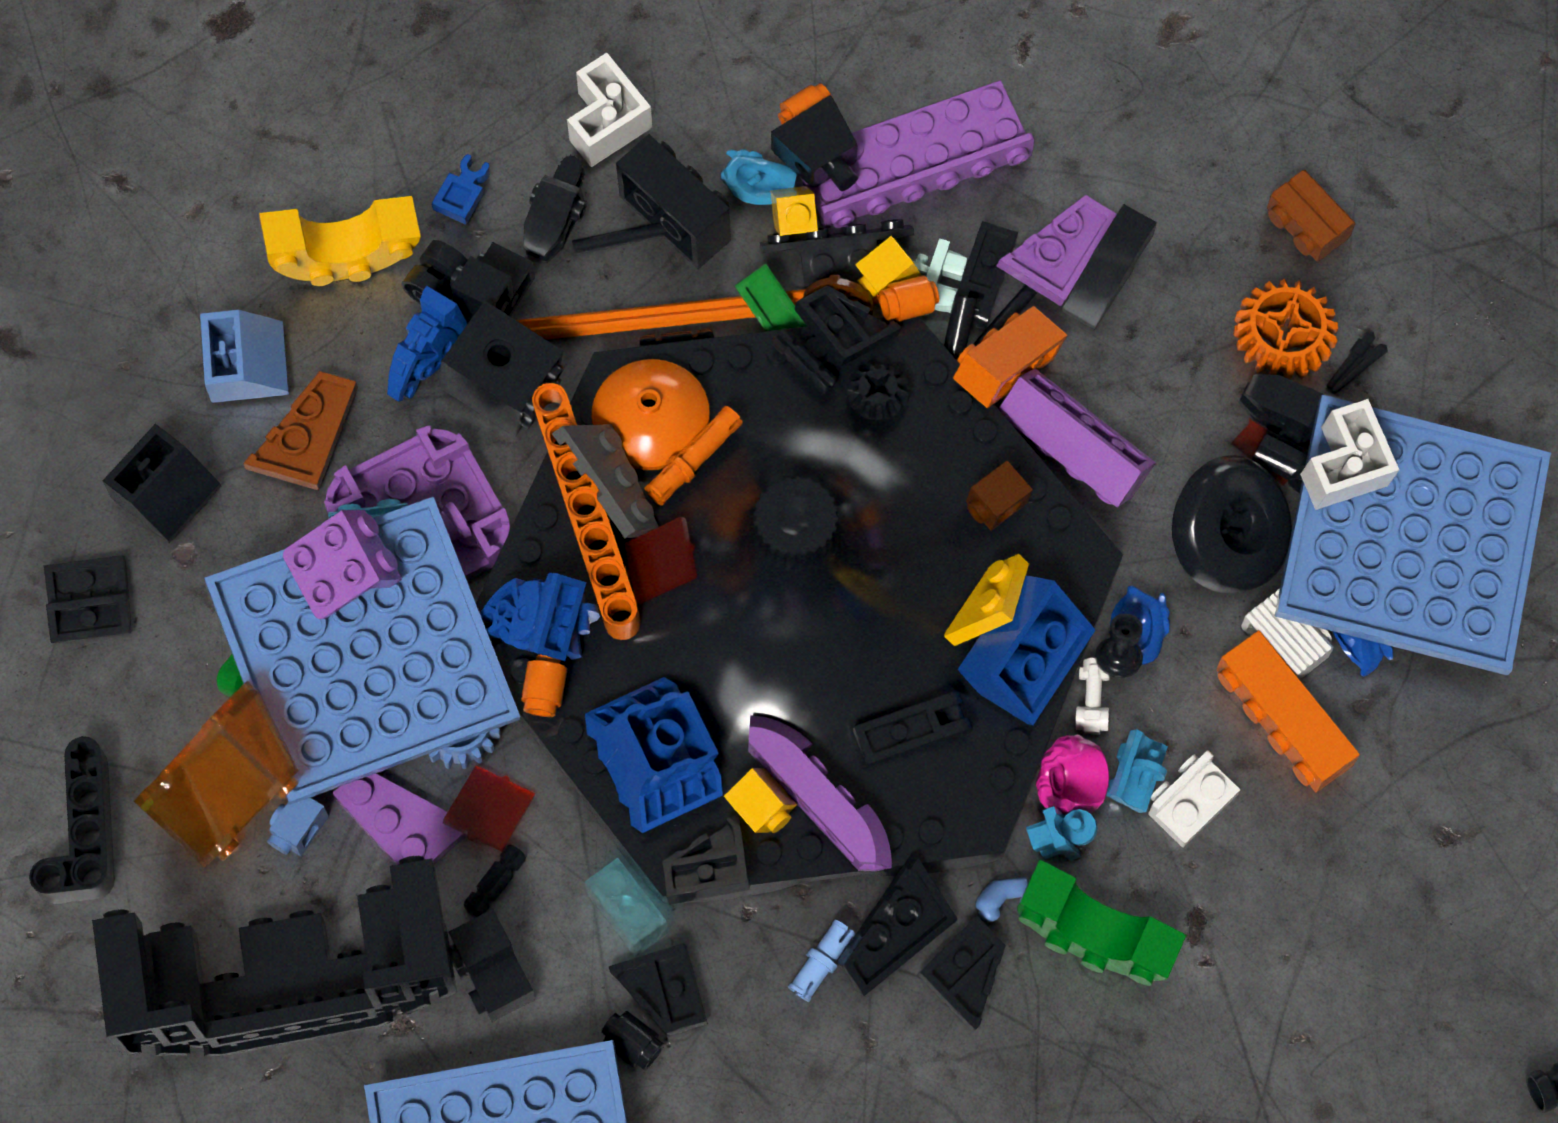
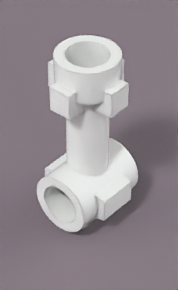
M1087 658L1083 660V667L1079 669V679L1086 680L1085 706H1077L1076 730H1084V734L1100 735V731L1109 730V707H1101L1102 681H1108L1110 675L1104 673L1098 667L1095 658Z

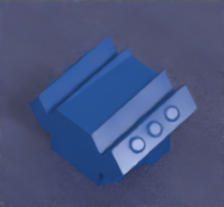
M663 677L585 713L587 735L597 741L598 759L608 769L616 786L619 802L629 808L631 826L644 833L723 796L721 774L714 762L719 753L689 692L681 694L674 682Z

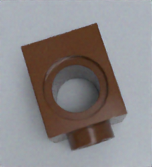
M1005 461L970 488L966 499L967 508L971 516L978 523H985L992 531L1028 503L1033 489L1008 461Z

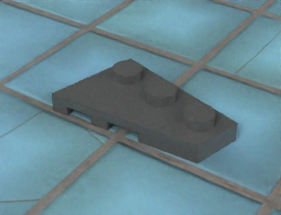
M612 424L562 426L552 433L559 445L566 442L578 459L573 465L581 476L587 474L599 489L597 492L598 501L624 538L646 537L660 529L655 520L653 508L644 496L638 482L637 473L630 465L623 450L621 438L614 430Z

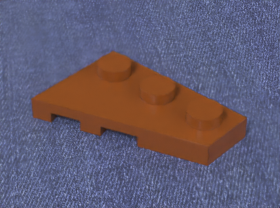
M319 371L293 402L290 412L277 427L274 426L265 436L266 441L255 454L251 453L243 463L245 469L319 491L358 388L356 381Z

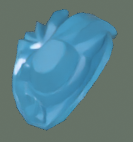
M741 149L740 151L728 150L726 152V155L732 159L721 171L720 179L729 187L732 194L741 201L754 205H771L770 190L795 187L797 174L789 166L764 160L762 154L756 151L750 152L746 149Z

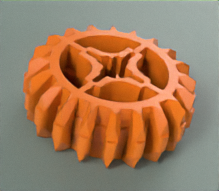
M1284 278L1280 281L1278 288L1269 280L1265 283L1263 291L1255 287L1251 292L1250 298L1245 297L1242 300L1241 310L1237 311L1234 320L1237 325L1234 327L1233 335L1239 338L1236 344L1237 351H1247L1244 356L1245 363L1257 361L1255 368L1257 373L1267 368L1270 370L1269 375H1277L1278 372H1283L1284 378L1291 380L1295 371L1303 379L1307 376L1308 369L1316 373L1322 365L1321 361L1326 362L1330 359L1332 354L1330 349L1335 348L1337 343L1335 334L1338 331V323L1332 321L1335 316L1334 309L1325 308L1327 304L1326 296L1318 299L1314 297L1316 293L1315 286L1306 292L1301 290L1302 283L1300 280L1295 283L1294 287H1288V283ZM1275 308H1285L1280 312L1268 311ZM1299 313L1306 317L1309 322L1303 320ZM1288 319V329H1290V332L1287 333L1285 340H1282L1284 331L1281 328L1284 327ZM1262 337L1268 339L1272 343L1273 347L1268 345L1262 339ZM1309 346L1300 351L1286 352L1289 348Z

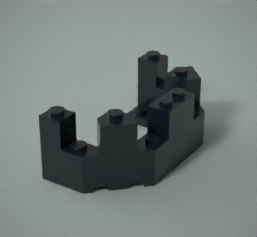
M423 856L405 857L399 860L398 865L390 866L393 889L389 885H377L368 888L366 894L357 895L366 954H362L360 950H350L337 954V959L331 960L326 924L321 913L314 914L312 910H302L291 913L289 915L290 919L273 921L272 918L267 917L249 921V926L239 928L245 976L239 977L238 973H224L215 976L214 981L208 983L203 981L198 937L191 925L185 926L181 922L162 925L160 931L144 935L142 922L135 912L129 913L128 910L118 909L104 913V918L92 920L106 1037L122 1055H137L142 1053L141 1047H155L156 1055L186 1056L190 1054V1048H203L204 1056H224L381 1027L393 1022L392 1013L401 1010V1014L409 1015L431 1005L430 996L436 993L439 994V998H447L457 993L448 931L443 918L436 869L432 858L424 860Z

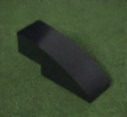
M1123 204L1085 266L1062 312L1095 330L1133 272L1135 263L1152 239L1157 222Z

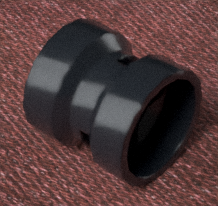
M1558 1062L1553 1064L1551 1070L1545 1072L1536 1070L1526 1075L1528 1091L1535 1106L1541 1113L1554 1110L1558 1105Z

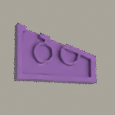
M1085 195L1054 218L1049 225L1025 240L1020 247L1001 258L996 266L1054 303L1062 306L1117 214Z
M376 773L340 786L332 792L337 802L396 865L399 864V860L409 856H423L424 860L432 858L435 864L474 830L473 825Z

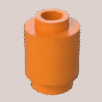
M821 83L816 86H807L780 103L781 112L778 113L780 123H786L830 96L831 93Z
M925 275L888 284L886 289L879 291L881 311L886 320L895 319L897 322L933 313L935 304L939 303L937 286L934 281L929 282Z
M537 655L536 660L527 662L521 701L525 703L524 712L542 717L556 716L557 708H560L562 705L567 667L560 664L561 660L545 655Z

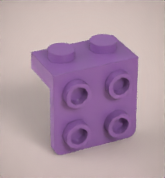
M341 510L291 544L283 552V558L314 616L318 619L328 618L371 588H390L402 580L397 570L398 563L395 556L389 549L385 548L378 535L379 528L376 521L365 510Z

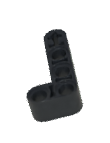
M81 736L73 739L67 745L64 754L69 855L39 860L30 870L29 880L31 886L44 901L51 904L103 898L111 892L114 886L108 761L99 744L90 737ZM87 754L92 755V757L87 759V770L91 775H87L81 765V762L85 761V755ZM86 792H98L97 798L91 804H79L82 795ZM88 831H100L99 837L95 842L91 844L81 843L82 837ZM90 870H102L99 880L95 883L85 884L83 882L84 876ZM54 873L61 875L60 881L55 887L50 889L43 888V882L47 876Z

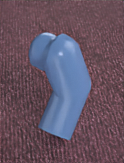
M1026 876L990 882L976 899V908L979 909L978 917L985 922L996 921L1000 917L999 908L1006 899L1022 897L1028 884Z

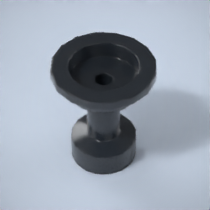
M1131 614L1115 616L1111 621L1109 629L1110 637L1101 641L1096 648L1095 660L1098 667L1112 677H1130L1137 673L1142 665L1143 655L1137 643L1141 638L1143 626L1136 616Z

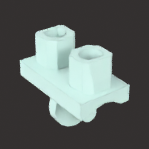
M939 238L930 267L926 265L928 256L924 254H918L916 261L913 262L921 275H925L929 282L934 281L937 286L939 303L935 304V310L950 313L954 296L957 294L958 289L942 285L940 281L942 276L961 281L967 266L968 257L950 251V241Z

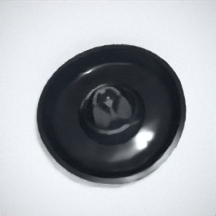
M1228 455L1208 461L1189 478L1175 505L1172 518V540L1178 560L1191 578L1213 591L1241 593L1269 582L1279 572L1286 560L1292 533L1291 515L1288 502L1280 485L1268 470L1249 458Z

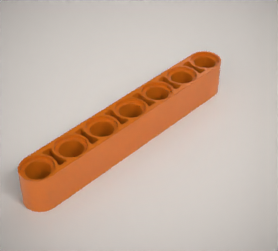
M545 383L534 391L532 397L537 421L605 628L614 639L627 640L634 637L641 626L637 603L607 513L597 499L599 489L587 474L582 475L577 480L566 479L569 473L577 471L573 463L578 459L567 444L562 446L554 444L556 439L552 433L562 426L577 425L564 388L559 384ZM550 403L560 404L559 408L554 411L543 410ZM590 505L595 507V510L588 515L577 513L583 506ZM597 540L607 542L605 547L600 550L588 548L592 542ZM613 575L619 578L611 586L600 584V581L606 576ZM619 611L631 613L629 618L622 622L611 619Z

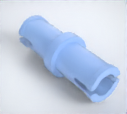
M834 919L817 947L809 949L806 954L808 960L792 983L788 985V988L792 992L796 991L795 994L803 1000L810 1002L811 997L827 974L834 973L838 967L835 964L856 933L851 929L848 931V926Z

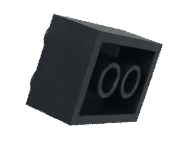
M648 134L616 162L619 197L648 224L661 222L667 231L662 233L663 238L698 270L731 241L729 202L719 191L714 190L712 192L703 184L702 177L693 167L682 165L676 159L673 149L666 142H657Z

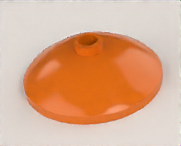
M657 359L635 361L614 371L599 387L592 406L593 425L612 424L614 430L621 438L622 447L630 465L635 469L641 470L664 469L667 466L666 461L672 455H677L710 421L708 398L697 378L688 370L675 363ZM652 399L656 401V404L652 407H645L643 402Z

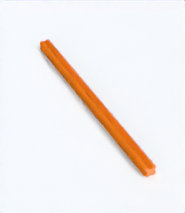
M806 289L785 292L796 306L797 301L803 298ZM878 294L872 298L873 304H879ZM741 296L520 319L516 321L548 340L753 318L755 315Z

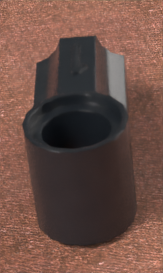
M1267 429L1253 454L1252 461L1287 479L1289 486L1300 494L1302 484L1300 474L1305 468L1309 446L1302 447Z

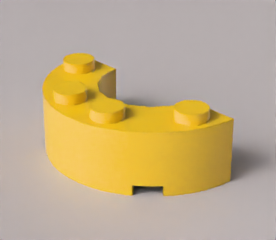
M412 196L374 200L370 208L362 214L347 220L330 223L308 221L299 215L298 209L259 213L267 259L270 266L281 275L292 279L311 281V284L314 286H325L333 281L348 278L353 282L367 280L371 277V273L410 257L413 254L412 250L417 246L421 237Z

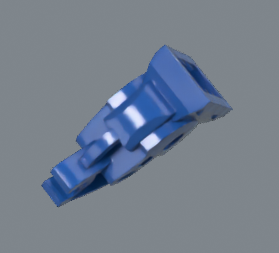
M428 286L425 287L420 298L422 312L414 314L406 327L408 335L404 341L398 343L391 362L387 395L398 402L403 401V396L409 399L413 398L420 380H426L440 368L442 359L467 326V322L458 305Z
M549 573L546 580L533 578V581H525L518 578L512 579L493 594L480 612L482 620L493 622L489 628H486L488 636L501 638L505 643L521 650L565 661L586 582L557 573Z

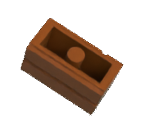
M1306 170L1300 171L1289 182L1276 189L1271 194L1267 205L1268 216L1272 223L1280 229L1285 228L1294 237L1293 242L1299 252L1305 256L1310 254L1316 262L1322 260L1333 249L1347 241L1356 224Z

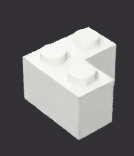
M605 53L576 72L578 94L588 106L567 119L569 141L590 167L598 164L652 128L651 106L608 53Z
M1369 399L1331 411L1321 427L1331 452L1311 458L1300 475L1315 510L1387 487L1391 483L1399 468Z

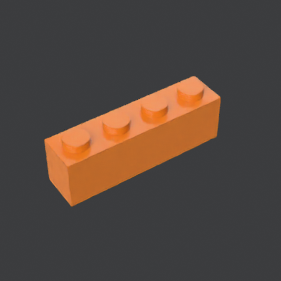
M1257 631L1221 657L1216 669L1219 672L1217 674L1219 681L1228 692H1235L1244 703L1242 707L1245 714L1253 723H1260L1269 734L1267 738L1270 745L1278 754H1285L1294 765L1292 769L1295 776L1303 785H1310L1317 793L1354 766L1360 756L1358 751L1260 631Z

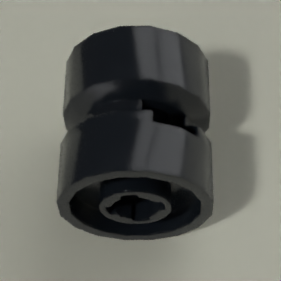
M433 240L419 258L421 265L413 266L401 283L404 291L418 304H420V298L426 286L451 300L453 297L450 287L451 277L458 266L464 267L468 260L454 247L445 242Z

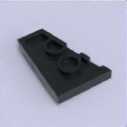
M910 855L837 960L857 992L863 996L868 994L958 920L918 857Z

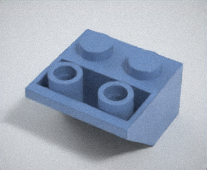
M242 310L200 314L204 381L212 403L289 395L283 321Z

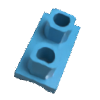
M1138 729L1130 730L1127 742L1120 744L1117 753L1119 766L1115 777L1109 780L1106 796L1138 813L1147 812L1156 781L1165 780L1167 769L1162 766L1168 746L1148 738Z
M1055 806L1043 810L1046 820L1026 827L1033 850L1035 852L1040 851L1044 859L1062 854L1070 861L1082 857L1080 850L1074 845L1082 846L1092 842L1098 830L1097 821L1089 812L1078 809L1069 812L1065 816Z

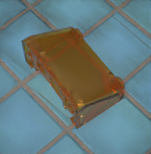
M246 681L203 724L202 729L134 800L144 812L204 868L216 856L223 862L240 844L234 837L275 795L283 800L299 783L294 777L299 769L260 692L249 681Z

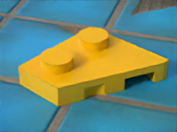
M1020 554L1004 561L998 560L994 562L972 591L946 630L944 637L953 646H956L1013 621L1029 563Z

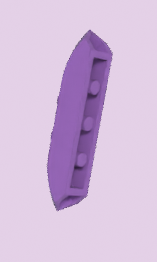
M750 715L748 752L764 769L768 770L797 805L857 870L879 871L892 868L888 837L878 816L868 804L856 810L853 807L856 804L853 796L842 785L835 788L825 777L828 774L827 769L814 755L809 758L805 755L812 743L788 725L766 717Z

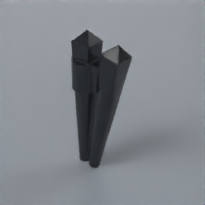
M1366 332L1362 338H1358L1349 350V356L1326 385L1334 394L1388 352L1387 345L1379 344L1375 349L1370 346L1375 339L1374 332Z

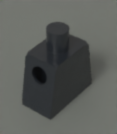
M831 95L771 131V150L811 187H818L831 179L840 191H845L856 183L858 176L850 166L857 161L858 146Z

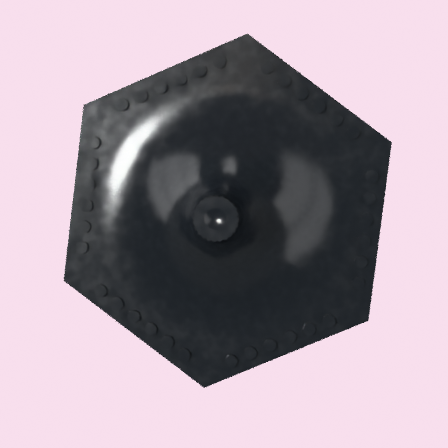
M885 317L877 318L888 325L891 320H886ZM920 317L899 322L892 319L901 326L897 337L842 367L838 365L808 326L789 328L788 330L796 337V342H801L823 363L822 368H828L837 377L834 387L825 394L820 393L812 385L813 380H807L786 359L787 355L785 353L781 355L773 347L772 340L781 331L773 330L594 352L573 395L570 405L577 425H593V401L599 387L609 375L622 366L635 361L648 359L664 360L685 368L700 382L709 402V423L724 406L732 408L740 416L739 419L743 421V424L694 472L695 477L689 483L685 482L664 505H659L653 501L644 489L663 469H635L639 485L646 500L653 508L654 517L660 529L646 537L624 538L608 514L607 516L637 603L641 626L637 634L630 639H614L608 634L600 613V618L590 624V633L580 635L582 657L571 660L566 656V660H561L560 662L561 665L567 667L562 705L560 708H557L556 716L542 717L523 711L525 703L521 701L527 662L536 660L537 655L541 654L518 649L505 643L501 638L489 637L519 711L520 720L518 721L544 747L579 792L596 820L621 854L662 902L668 903L662 861L677 851L687 849L692 841L706 833L710 837L728 825L726 819L738 814V812L725 799L724 795L752 768H763L748 752L750 715L766 717L788 725L812 743L805 755L808 758L814 755L827 769L828 774L825 777L835 788L842 785L856 801L853 807L856 810L868 804L878 816L888 837L892 868L879 871H858L797 805L789 813L791 816L790 821L776 833L771 831L769 833H755L739 815L751 890L682 903L742 898L785 889L803 882L858 875L896 876L911 854L919 858L928 873L981 865L1002 859L1040 767L1042 756L1046 751L1090 640L1034 725H1029L980 695L957 670L980 635L953 646L944 637V634L987 569L998 560L1004 561L1017 554H1020L1029 563L1027 576L1054 580L1095 628L1123 554L994 404L986 408L953 379L960 364ZM884 361L894 368L900 367L910 386L909 400L902 411L888 419L873 420L859 415L851 407L847 390L848 382L854 376L855 369L860 371L869 362L876 365L883 364ZM869 382L872 395L877 392L887 395L885 391L886 383L877 386ZM652 399L643 402L645 407H652L656 404V401ZM548 451L476 602L479 613L493 594L512 579L518 578L525 581H533V578L546 580L549 573H557L586 582L583 594L586 595L587 603L598 606ZM1005 461H1008L1033 491L1028 503L991 531L985 523L980 524L971 516L967 508L966 499L973 485ZM573 471L566 476V479L577 480L581 475L578 471ZM590 505L583 506L577 513L588 515L595 510V507ZM597 540L592 542L588 548L600 550L605 547L607 542ZM613 575L606 576L600 581V584L611 586L619 578ZM619 611L611 619L622 622L628 619L631 613ZM483 620L485 628H489L493 623ZM665 677L677 685L681 694L689 692L719 753L714 762L721 774L723 796L642 833L631 826L629 808L619 802L616 786L608 769L598 759L597 741L587 735L585 713ZM952 692L960 693L964 703L960 707L964 717L970 718L974 729L971 733L959 738L948 739L867 768L853 733L854 726ZM946 712L936 714L940 726L950 723Z

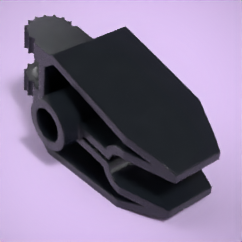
M571 154L562 158L563 160L560 161L561 165H558L553 178L545 175L540 183L535 184L529 200L531 207L524 222L523 242L526 255L547 263L564 248L575 223L582 220L587 208V201L584 200L581 191L585 171L579 157L576 158L575 155L571 156Z
M1254 374L1251 381L1247 383L1239 404L1255 423L1303 446L1307 440H1311L1319 399L1324 394L1280 375Z

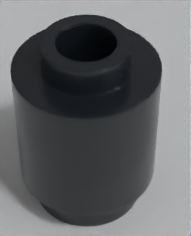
M625 1011L621 1016L614 1013L601 1030V1033L605 1035L603 1042L614 1040L617 1056L633 1068L639 1066L644 1071L654 1063L665 1045L658 1039V1033L628 1011Z

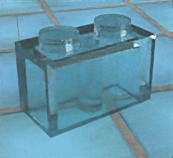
M618 858L585 881L587 895L635 957L668 934L667 920Z

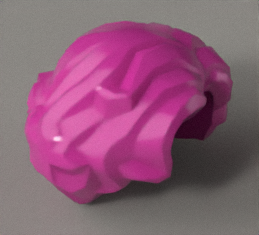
M1078 734L1074 736L1065 735L1059 737L1053 746L1044 753L1041 760V769L1036 780L1039 800L1046 809L1055 806L1065 815L1078 809L1092 814L1104 803L1109 787V768L1099 745L1082 738Z

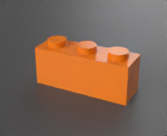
M1032 306L1021 315L1016 312L1005 322L1000 330L996 328L991 329L984 336L980 344L977 346L970 344L963 350L957 359L960 366L953 379L982 405L989 408L1011 391L1020 376L1033 369L1039 371L1052 362L1068 335L1035 306Z

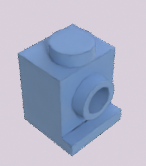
M312 798L289 805V803L279 805L270 819V825H272L269 829L271 836L267 842L285 855L291 850L297 855L302 856L328 819L325 807Z

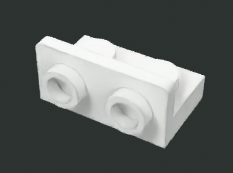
M1209 750L1200 758L1195 754L1192 755L1178 770L1181 776L1172 785L1168 781L1164 782L1151 796L1153 804L1148 815L1183 848L1241 790L1212 763L1214 755Z

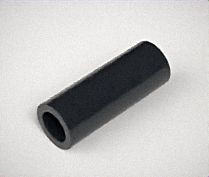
M957 294L954 296L944 340L945 348L955 359H958L967 347L977 303L975 298Z

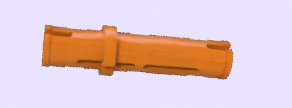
M724 406L715 418L677 455H672L666 461L667 466L644 487L645 491L648 492V496L657 504L664 505L685 482L689 483L695 477L694 472L743 424V421L739 419L740 416L732 408Z

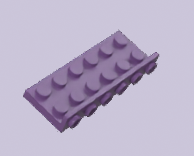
M1000 80L852 132L858 147L857 161L850 167L858 176V179L849 189L840 191L831 179L818 187H811L802 178L801 180L803 185L808 186L814 193L816 214L822 228L833 226L841 228L852 223L855 218L867 214H881L897 203L917 201L925 193L937 189H951L967 178L973 176L975 178L985 177L993 172L995 168L1007 164L1010 166L1021 164L1029 156H1032L1034 137L1032 133H1025Z

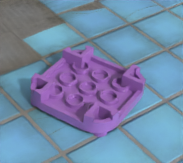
M430 425L416 429L417 436L349 470L345 465L334 473L335 478L327 489L326 501H324L327 513L336 512L338 507L345 504H358L361 508L376 507L379 501L385 499H397L401 503L411 505L434 497L439 512H442L443 506L452 502L463 516L471 532L469 537L465 539L458 538L452 542L467 581L494 566L511 530L505 508L500 504L471 453L468 442L460 433L456 435L448 430L431 429Z

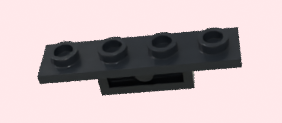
M903 219L881 221V228L867 230L866 224H851L843 226V232L828 234V228H818V231L807 232L806 237L791 238L790 235L780 236L778 233L768 235V241L760 242V250L762 253L800 249L805 287L818 280L829 278L830 275H840L842 279L857 281L863 275L855 264L877 247V240L888 239L890 236L893 238L913 236L914 228L911 225H904Z

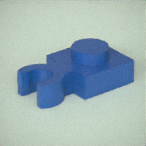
M469 154L465 155L461 160L460 176L449 173L432 201L434 211L467 225L484 195L483 187L478 185L484 183L490 175V166L487 162H484L479 171L469 170L473 163L472 156Z

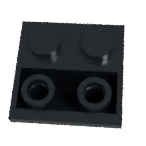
M156 423L102 480L111 499L168 543L176 537L221 487L220 482L183 444Z

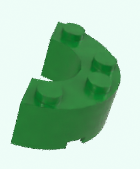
M1041 859L1037 862L1017 906V911L1020 915L1018 918L1020 922L1031 927L1046 939L1044 945L1047 948L1060 954H1067L1069 952L1082 958L1081 964L1094 972L1103 973L1107 969L1129 976L1132 980L1142 985L1151 986L1153 981L1168 979L1187 936L1186 934L1151 916H1133L1103 905L1084 893L1075 883L1077 878Z

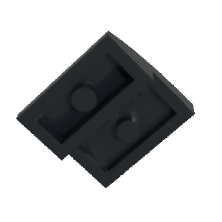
M124 555L44 565L48 597L46 610L51 644L131 633L129 589Z

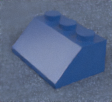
M1026 575L1013 621L981 634L957 670L980 695L1026 724L1034 725L1096 630L1054 580Z

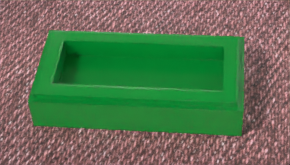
M766 264L734 285L765 331L807 326L794 310V303Z

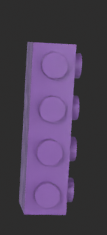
M1036 369L1018 378L999 407L1000 412L1018 433H1023L1035 443V447L1042 454L1055 458L1065 466L1066 472L1071 477L1087 483L1095 490L1096 495L1102 501L1115 505L1117 508L1134 496L1156 464L1151 458Z

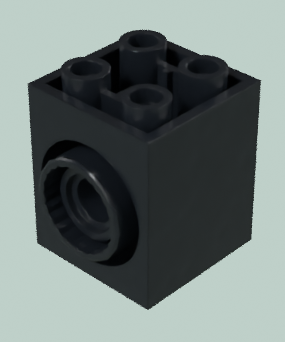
M484 301L442 359L438 387L516 437L522 427L529 429L537 418L532 402L534 391L545 383L560 385L562 380L559 377L565 368L561 365L564 351L495 306Z

